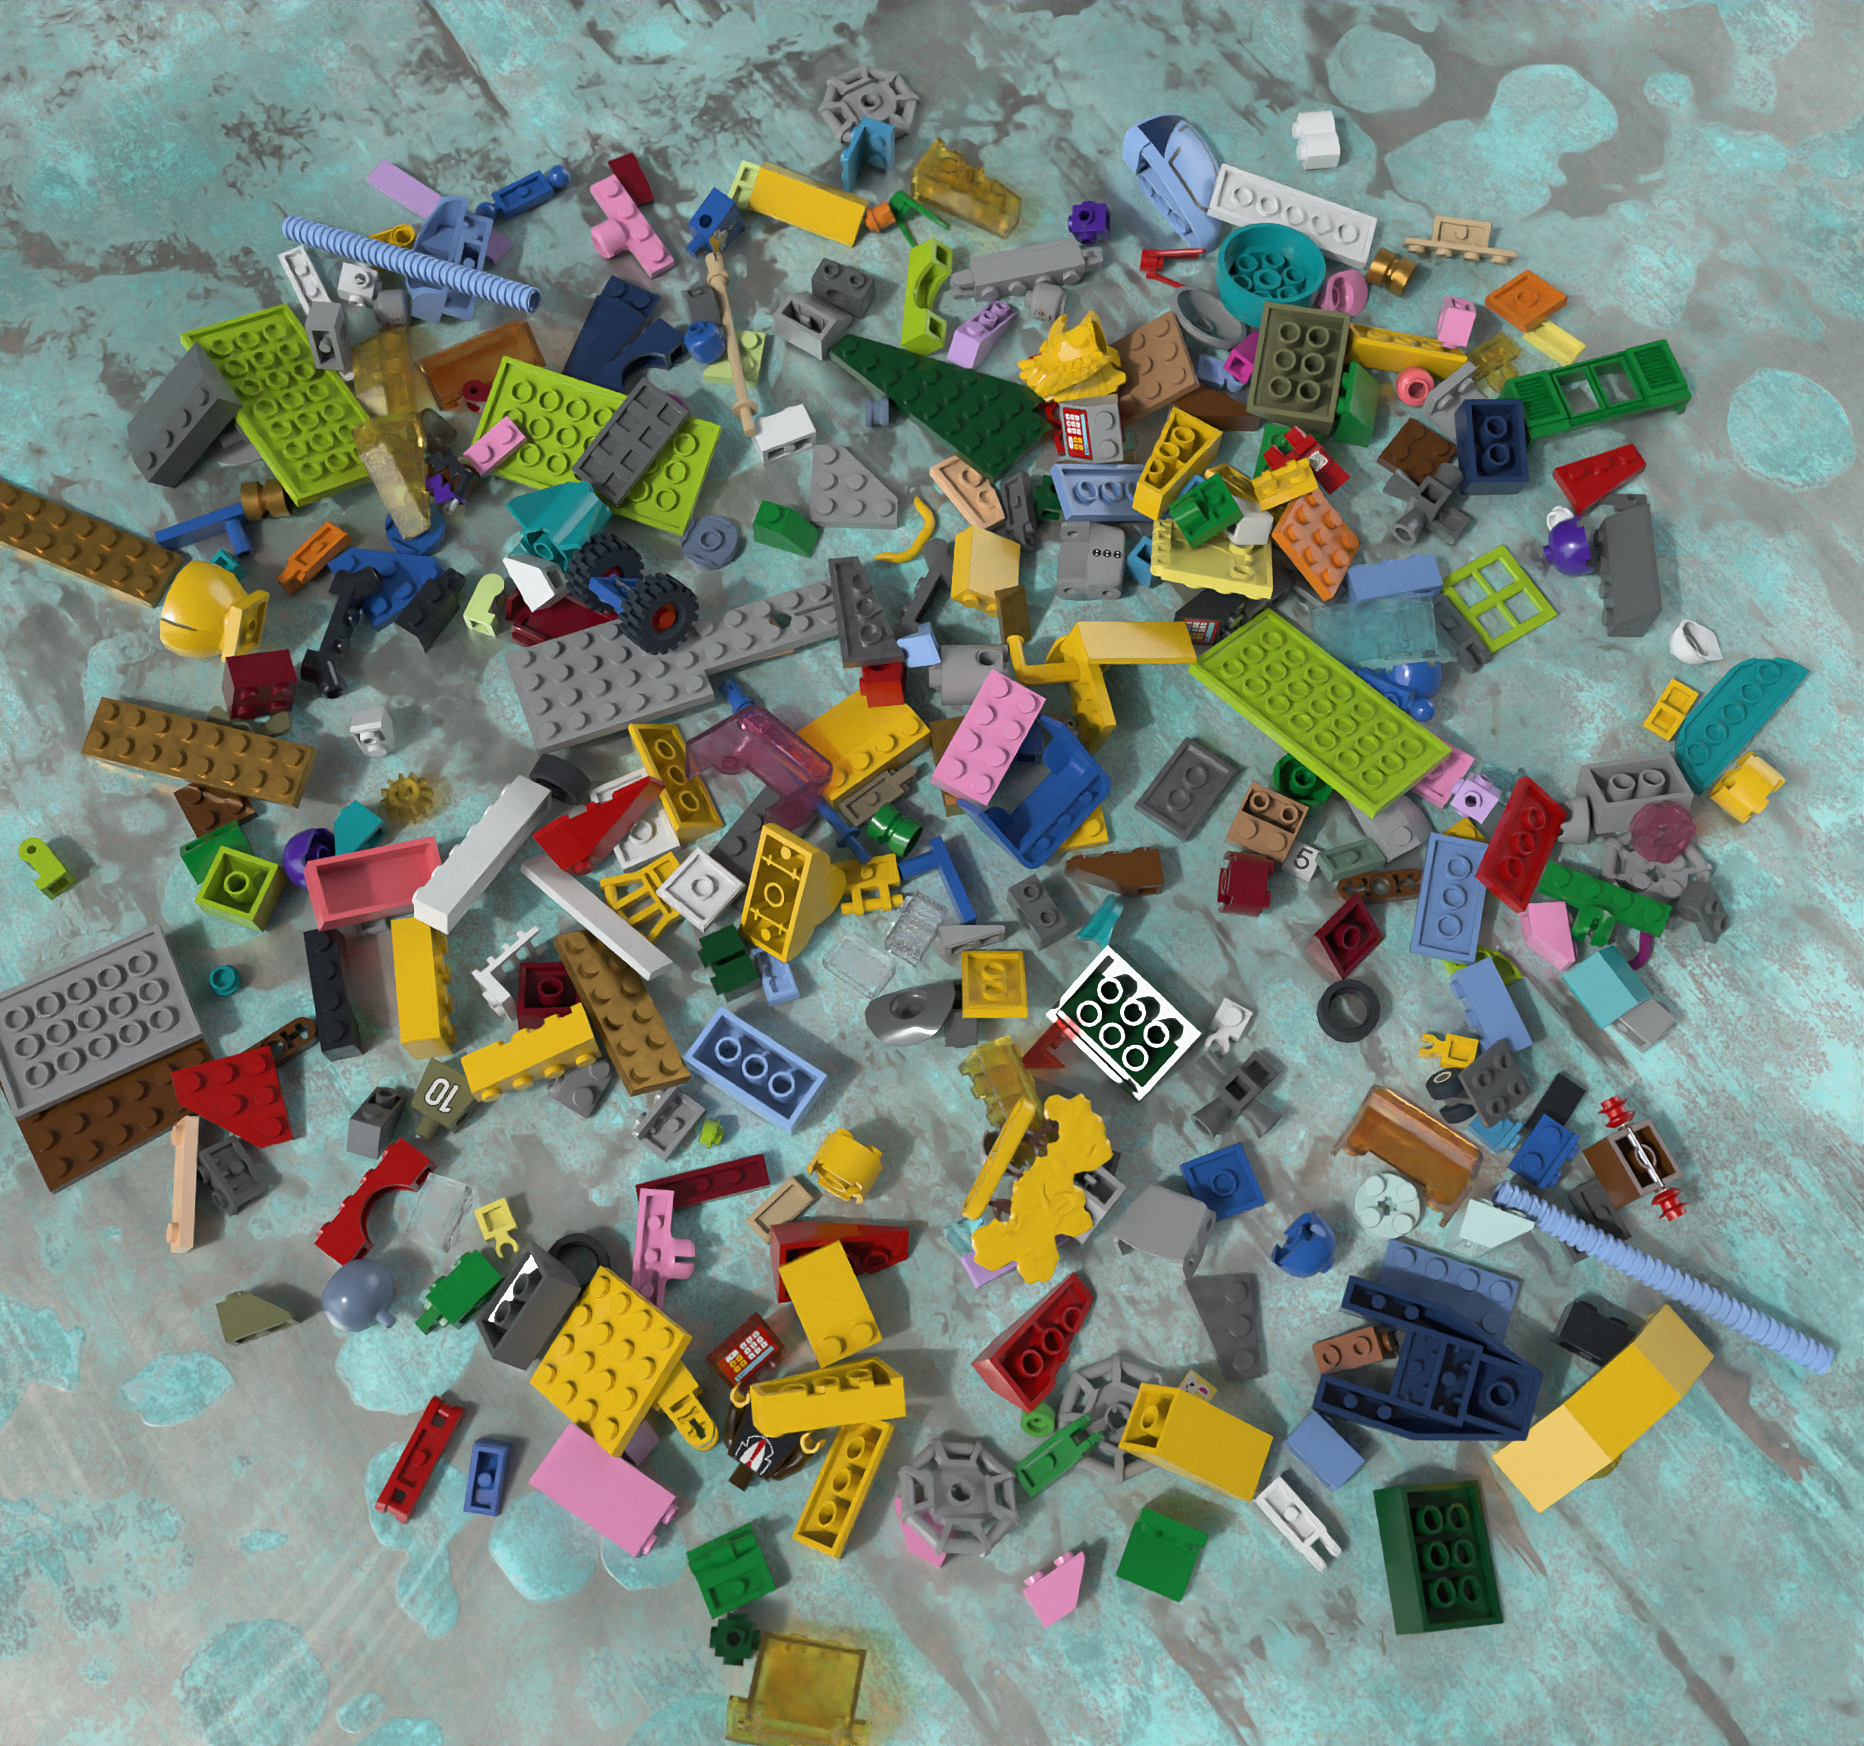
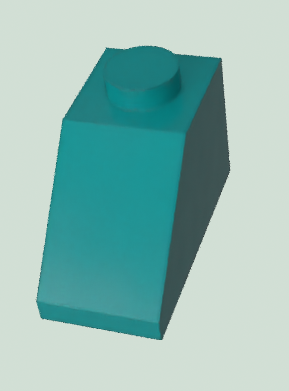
M354 800L350 805L340 810L337 819L334 821L335 856L375 848L390 831L382 819L357 800Z

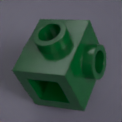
M1043 475L1042 485H1035L1033 502L1038 503L1035 518L1037 520L1062 524L1065 521V516L1052 476Z
M727 1612V1619H718V1625L711 1627L709 1648L715 1649V1657H723L722 1665L744 1666V1659H753V1653L760 1650L761 1629H756V1622L748 1621L747 1613ZM734 1631L738 1632L741 1637L740 1643L737 1646H731L727 1640L728 1635Z

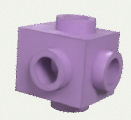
M1470 771L1466 779L1459 777L1450 790V793L1454 794L1450 804L1454 806V811L1460 816L1467 819L1472 817L1482 824L1499 800L1502 791L1493 786V781L1481 773L1475 775Z

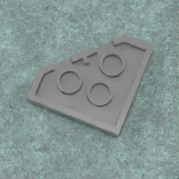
M813 445L809 523L814 527L897 530L898 498L843 446Z

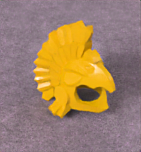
M1089 310L1082 322L1071 330L1066 326L1068 316L1066 314L1061 315L1053 323L1048 341L1045 340L1041 344L1039 350L1041 355L1034 356L1033 359H1022L1017 363L1022 370L1019 377L1032 390H1035L1034 392L1039 397L1044 398L1047 403L1053 401L1059 403V401L1110 395L1117 392L1119 385L1126 383V374L1114 369L1121 367L1118 351L1108 346L1100 317L1091 310Z

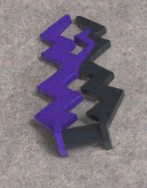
M409 439L390 449L393 453L402 452V459L404 461L394 466L392 456L388 453L385 454L389 477L400 473V481L403 483L417 475L419 494L423 495L434 490V499L437 505L454 499L466 504L467 500L464 499L469 485L472 479L477 480L478 478L476 475L465 470L453 452L442 458L441 452L437 451L424 458L421 443L417 442L411 446ZM413 456L414 464L409 466L406 459ZM434 464V470L437 474L450 467L451 478L453 479L461 474L453 493L450 482L446 485L443 484L442 474L428 479L427 469Z

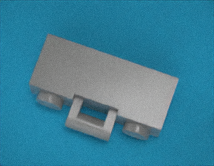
M1636 973L1640 980L1643 982V984L1653 995L1657 990L1652 985H1650L1645 979H1643L1638 973ZM1651 997L1610 1024V1026L1643 1054L1656 1043L1674 1023L1676 1018L1671 1015V1011L1665 1004L1655 1001Z

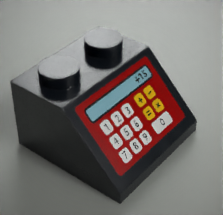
M1206 588L1176 611L1174 621H1185L1192 644L1215 646L1238 629V623L1243 617L1242 611L1245 601L1237 593L1222 594L1215 589Z

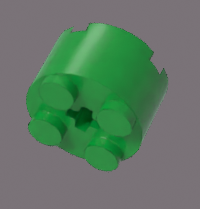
M1287 753L1276 763L1267 788L1309 807L1304 819L1317 816L1325 807L1333 791L1330 785L1290 753Z

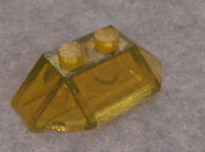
M408 325L378 327L351 347L356 399L382 418L390 427L418 424L419 414Z

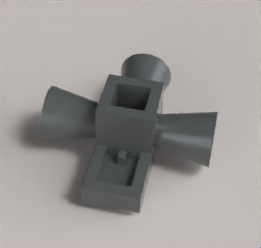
M1449 463L1440 464L1434 478L1427 476L1420 486L1400 468L1393 473L1386 483L1383 493L1408 502L1404 512L1405 515L1391 526V532L1397 540L1407 545L1415 544L1424 526L1453 545L1471 521V518L1447 503L1452 491L1464 482V476L1457 467Z
M1211 1049L1204 1053L1189 1070V1073L1215 1088L1210 1097L1213 1101L1190 1115L1193 1124L1208 1138H1215L1228 1116L1234 1120L1241 1113L1259 1140L1281 1119V1115L1255 1099L1279 1074L1256 1051L1230 1074H1228Z

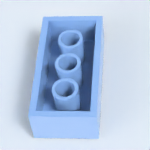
M721 1006L683 1057L684 1063L690 1071L790 1137H793L828 1086L826 1074Z

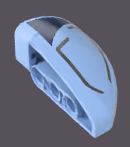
M1159 114L1133 125L1124 137L1122 160L1137 176L1142 192L1191 248L1205 249L1206 252L1204 254H1199L1201 259L1217 248L1224 222L1207 215L1219 171L1218 163L1210 147L1188 120L1180 114Z

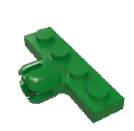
M1551 861L1547 865L1537 890L1540 894L1559 901H1565V903L1576 907L1578 914L1572 926V934L1583 943L1588 931H1595L1589 945L1596 947L1604 946L1608 943L1616 924H1623L1660 938L1673 907Z

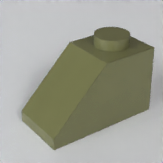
M245 1291L228 1294L225 1296V1301L215 1304L225 1343L234 1347L300 1324L298 1316Z

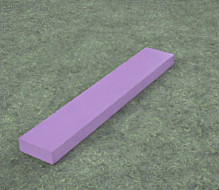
M385 159L366 177L370 185L424 220H427L435 209L438 200L442 198L441 195ZM491 229L485 259L496 265L513 248L512 241Z

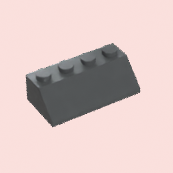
M1643 503L1604 518L1600 527L1594 532L1593 543L1595 547H1598L1596 570L1601 574L1599 597L1604 602L1602 624L1606 626L1607 637H1643L1662 611L1649 503Z

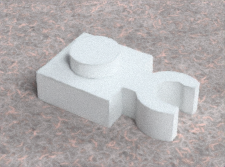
M1224 998L1209 1026L1216 1033L1208 1036L1204 1043V1049L1208 1050L1211 1043L1217 1042L1222 1046L1218 1057L1223 1058L1230 1047L1228 1038L1235 1042L1239 1040L1253 1012Z

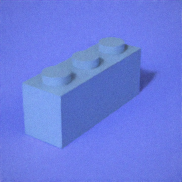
M1414 554L1407 559L1401 560L1386 559L1378 564L1368 566L1358 564L1347 570L1342 582L1343 586L1347 588L1345 594L1351 614L1435 599L1443 586L1434 554Z
M1491 957L1456 971L1450 976L1452 980L1449 983L1451 991L1457 1000H1462L1466 1011L1463 1012L1465 1020L1471 1029H1476L1480 1037L1478 1046L1482 1054L1498 1040H1505L1512 1054L1533 1045Z

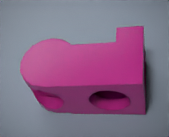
M1252 332L1232 350L1222 367L1244 385L1252 378L1259 332Z

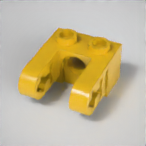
M679 1359L652 1406L660 1415L664 1412L668 1415L685 1440L694 1449L707 1452L718 1444L719 1430L698 1400L705 1393L686 1365ZM694 1420L705 1429L706 1437L702 1440L698 1437V1432L694 1426L690 1424Z

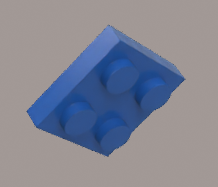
M1241 1142L1182 1163L1179 1166L1191 1197L1204 1202L1208 1209L1215 1211V1223L1266 1204Z

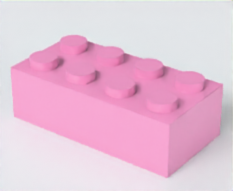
M991 669L932 774L929 783L958 799L961 798L984 812L1046 698Z

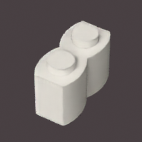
M1331 110L1298 113L1297 122H1293L1292 136L1294 140L1297 139L1298 141L1297 159L1302 161L1303 168L1307 170L1337 167L1340 157V145L1335 132V122Z

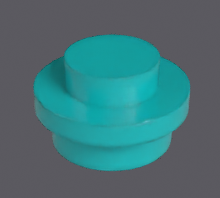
M222 965L211 972L208 983L210 989L216 995L227 997L238 991L242 983V977L235 967Z

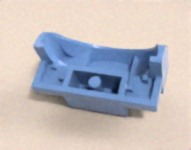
M460 196L442 197L438 200L435 209L422 226L412 250L482 271L493 219L466 211L469 198ZM406 276V285L414 301L410 316L439 324L442 313L471 321L476 301L475 296Z

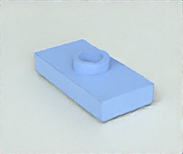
M761 948L752 949V957L769 1007L799 999V990L789 962L784 963Z

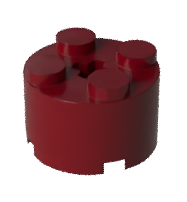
M1226 851L1223 860L1229 861L1227 868L1220 869L1217 902L1223 903V905L1218 908L1219 913L1259 917L1263 909L1268 910L1270 906L1271 892L1266 891L1267 881L1273 875L1274 861L1267 860L1265 855Z

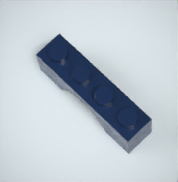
M659 318L653 324L648 325L634 342L628 343L619 356L613 361L611 360L606 363L603 370L594 379L588 380L587 383L626 395L624 391L625 386L634 374L649 368L669 371L688 353L687 347L684 344V336L662 318Z

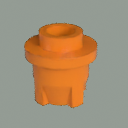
M887 201L872 209L867 207V214L863 216L869 231L875 230L877 234L881 233V229L896 222Z

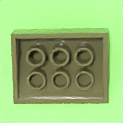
M1265 301L1246 412L1290 428L1297 426L1304 432L1329 435L1334 421L1351 314Z

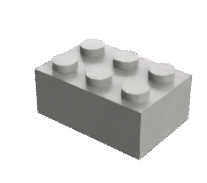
M1671 753L1581 765L1575 788L1577 796L1585 795L1588 799L1590 823L1596 834L1686 822L1694 797Z

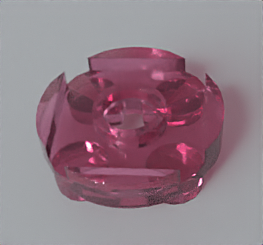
M1663 800L1664 802L1657 804L1651 802L1643 806L1632 818L1629 831L1632 832L1630 844L1644 859L1651 862L1669 864L1687 848L1691 839L1696 834V825L1692 822L1688 811L1678 803L1671 800ZM1659 826L1661 828H1665L1667 826V831L1665 832V834L1663 836L1657 837L1658 833L1656 832V829Z

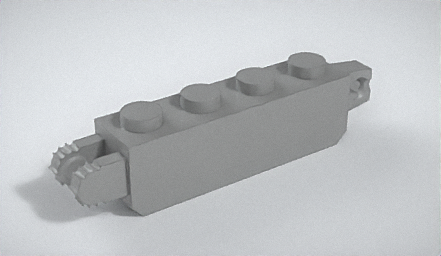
M1073 238L973 257L970 261L969 269L952 275L950 294L957 300L974 297L976 303L981 301L989 302L1011 295L1019 296L1026 293L1027 290L1033 291L1034 286L1038 282L1057 286L1073 285L1083 281L1084 273L1102 268L1103 256L1099 247L1080 248L1078 241Z

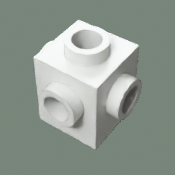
M343 262L338 285L339 298L349 300L351 305L364 308L366 305L373 307V300L378 297L379 292L383 288V282L379 281L378 271L368 264L357 263V265Z

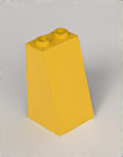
M1141 1383L1118 1448L1224 1496L1251 1503L1254 1493L1258 1488V1481L1264 1463L1269 1455L1273 1436L1180 1388Z

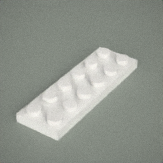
M1224 163L1219 168L1207 211L1209 216L1240 227L1254 223H1276L1294 228L1308 236L1318 246L1324 257L1361 270L1367 264L1377 223V218Z

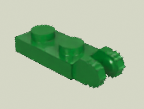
M1089 1413L1083 1414L1068 1427H1062L1012 1468L1030 1498H1036L1087 1456L1086 1453L1104 1441L1105 1436L1102 1431L1091 1434L1080 1445L1075 1439L1074 1435L1087 1428L1093 1421Z

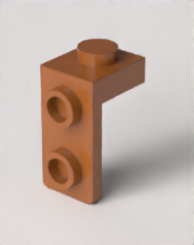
M1371 1326L1315 1343L1312 1346L1320 1375L1323 1373L1331 1376L1371 1363L1396 1359L1394 1354L1396 1350L1395 1339L1385 1326Z

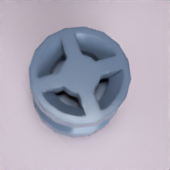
M865 398L866 427H872L874 424L889 427L888 398H882L880 401Z

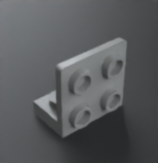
M1470 361L1466 362L1430 391L1421 410L1456 445L1455 411L1464 399H1486L1472 386L1474 383L1472 378L1477 368Z

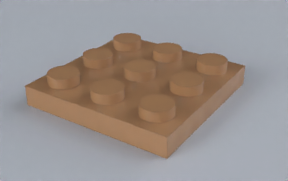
M1171 310L1109 345L1118 351L1121 359V367L1114 369L1126 374V383L1119 385L1117 392L1113 393L1118 396L1119 413L1124 427H1128L1200 387L1176 315Z

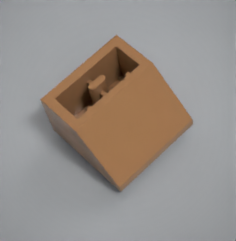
M1251 782L1225 838V843L1247 853L1265 855L1267 860H1273L1274 865L1281 868L1309 807Z

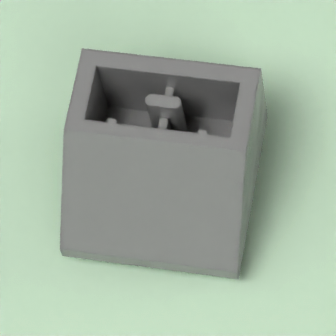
M807 291L789 294L773 314L775 335L820 360L825 358L828 354V348L838 341L853 321V316Z
M1102 1166L1097 1170L1076 1173L1073 1178L1074 1185L1084 1190L1086 1198L1084 1209L1090 1213L1094 1227L1086 1233L1075 1237L1082 1245L1127 1189L1123 1183Z

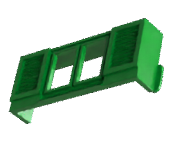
M1662 339L1571 365L1507 379L1499 397L1496 399H1522L1526 452L1529 453L1536 440L1671 405L1675 413L1683 414L1692 396L1667 340ZM1624 370L1637 398L1610 405L1598 376ZM1587 379L1600 408L1573 414L1560 386Z

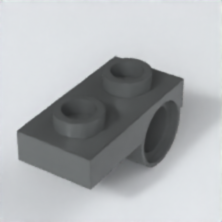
M1689 881L1674 910L1681 918L1696 924L1705 942L1716 944L1720 934L1726 931L1729 918L1712 883Z

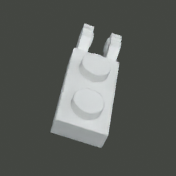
M1280 1475L1253 1499L1299 1553H1303L1319 1572L1323 1573L1328 1568L1323 1558L1311 1547L1317 1539L1337 1559L1343 1554L1338 1544L1326 1532L1327 1528Z

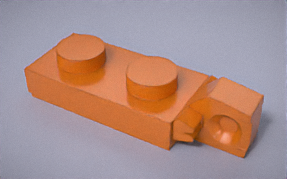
M327 521L286 559L288 564L285 567V571L276 578L282 589L291 595L302 586V583H307L352 541L350 536L330 521Z

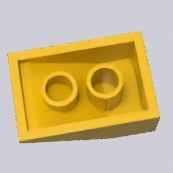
M839 1240L778 1267L821 1369L883 1340Z

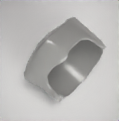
M1579 795L1566 802L1558 803L1568 814L1564 823L1560 825L1561 830L1556 839L1557 842L1585 845L1588 841L1591 820L1590 808L1587 797Z

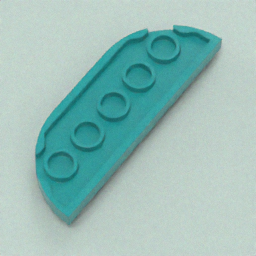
M1755 657L1735 665L1721 678L1684 720L1675 740L1677 766L1694 793L1700 796L1807 676L1810 672L1808 669L1784 658L1757 659Z

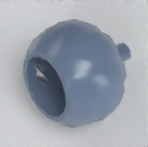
M359 1259L346 1263L330 1278L323 1290L322 1305L324 1313L331 1324L343 1332H361L378 1322L387 1329H390L397 1321V1318L388 1312L396 1293L392 1274L384 1265L376 1261Z

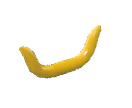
M915 496L914 504L916 510L924 518L923 529L906 551L900 553H879L875 555V560L899 564L909 562L922 551L924 544L930 539L934 531L935 519L932 511L918 496Z

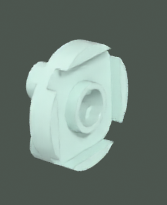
M1378 1174L1369 1177L1356 1190L1352 1201V1211L1356 1221L1358 1220L1367 1235L1378 1240L1389 1241L1391 1238L1398 1239L1406 1235L1416 1225L1420 1215V1202L1417 1197V1190L1411 1183L1393 1174ZM1388 1199L1394 1205V1210L1390 1211L1388 1215H1384L1383 1209L1378 1207V1202L1381 1203Z

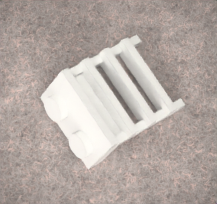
M536 926L532 927L526 934L522 930L517 932L516 935L519 940L511 947L507 943L502 945L501 948L504 953L496 960L492 956L487 958L489 966L481 973L477 969L471 972L484 991L482 996L486 999L491 1009L500 1018L505 1014L512 1022L517 1018V1005L505 988L519 976L521 962L516 952L523 947L529 957L522 963L536 962L549 950L545 944L537 950L533 947L530 940L540 932ZM509 960L515 969L506 976L501 965Z

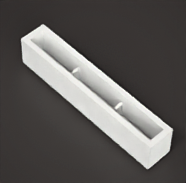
M521 775L512 784H507L495 804L491 803L487 807L484 817L478 824L474 823L470 827L460 845L456 844L452 848L449 858L445 863L438 865L434 869L431 879L424 887L420 886L416 890L412 899L414 903V918L448 935L551 810L552 790Z

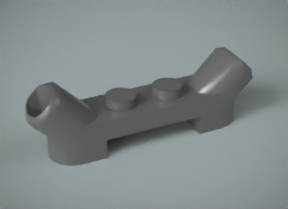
M931 539L922 548V554L929 571L925 578L920 577L914 590L916 595L912 602L907 601L901 612L902 620L900 623L890 625L896 643L900 638L919 632L918 626L921 625L920 623L940 587L951 592L954 555L950 554L947 543L943 539Z

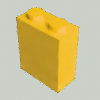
M971 525L955 536L950 599L962 603L964 607L975 608L985 612L990 617L998 618L994 591L1018 586L1021 544L975 525Z

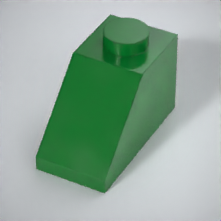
M762 500L753 522L755 542L807 558L811 557L820 535L818 529L791 508Z

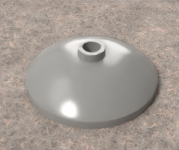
M1193 286L1179 287L1171 295L1169 300L1170 309L1176 315L1180 328L1192 340L1208 347L1230 349L1235 348L1245 339L1247 333L1245 324L1234 318L1225 309L1220 297Z

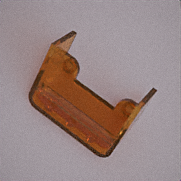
M514 319L413 363L438 411H447L459 405L457 400L462 398V388L466 382L480 380L485 384L493 383L503 355L541 368L547 366L528 322L521 319Z
M1376 1084L1370 1087L1330 1151V1154L1336 1156L1342 1148L1347 1154L1354 1157L1358 1155L1365 1156L1368 1152H1371L1424 1187L1422 1194L1426 1205L1436 1212H1443L1438 1224L1442 1228H1445L1473 1189L1484 1159L1483 1154L1474 1145L1393 1092Z

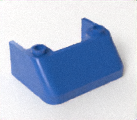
M1042 713L1037 716V719L1053 736V739L1043 751V762L1051 772L1013 813L1009 815L1006 810L998 806L989 807L983 812L961 798L956 801L985 835L1019 864L1028 869H1036L1042 866L1107 797L1111 789L1109 776L1067 726Z

